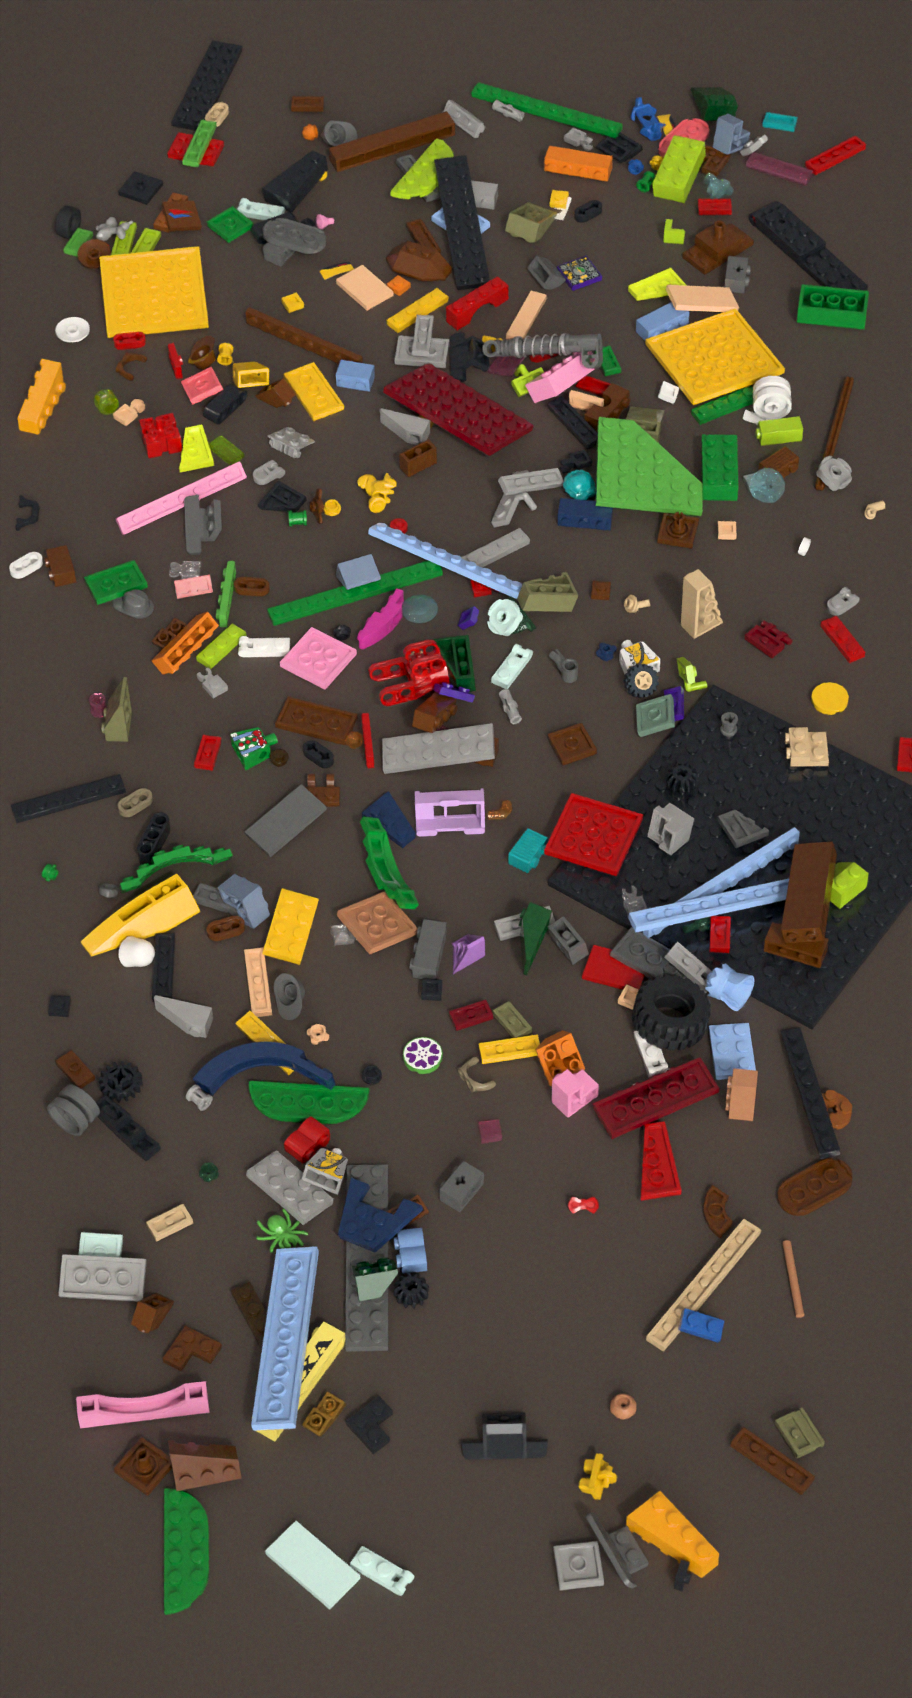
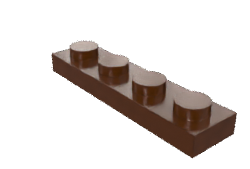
M744 1427L731 1442L730 1447L801 1496L815 1479L813 1474Z

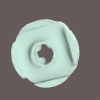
M509 599L497 600L488 611L490 617L487 622L489 629L493 633L509 636L516 630L519 622L523 619V615L520 612L519 606L514 601ZM503 614H506L505 620H503Z

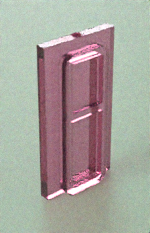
M514 356L497 357L488 369V373L512 376L524 360V356L522 358H515Z

